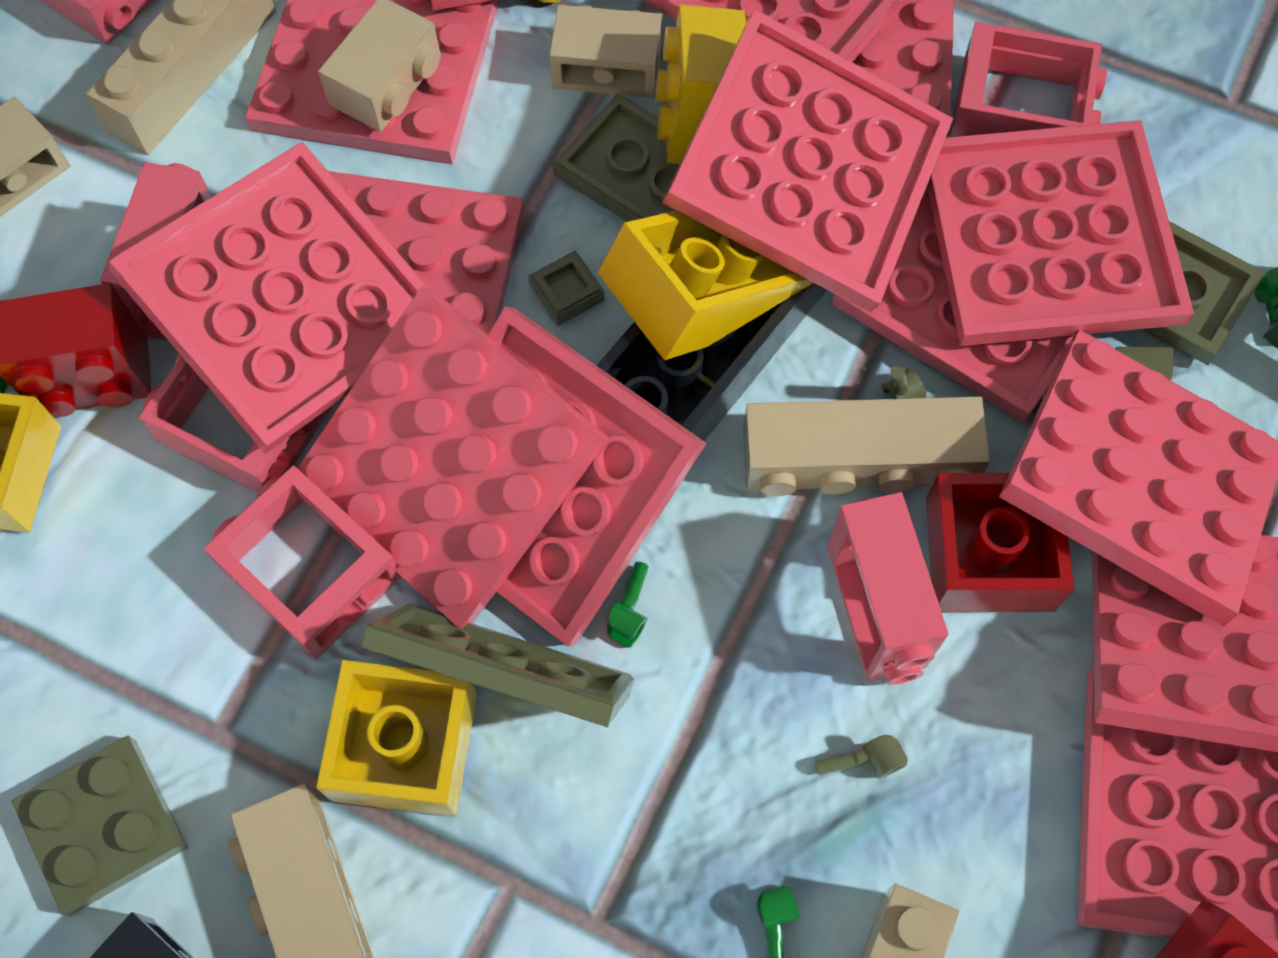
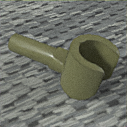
M894 366L890 371L891 379L881 384V389L884 393L891 392L895 399L926 397L925 386L920 377L911 369L904 370L902 366Z
M881 735L865 744L862 748L816 759L815 764L818 775L859 767L870 761L879 779L904 768L907 765L908 758L896 738L891 735Z

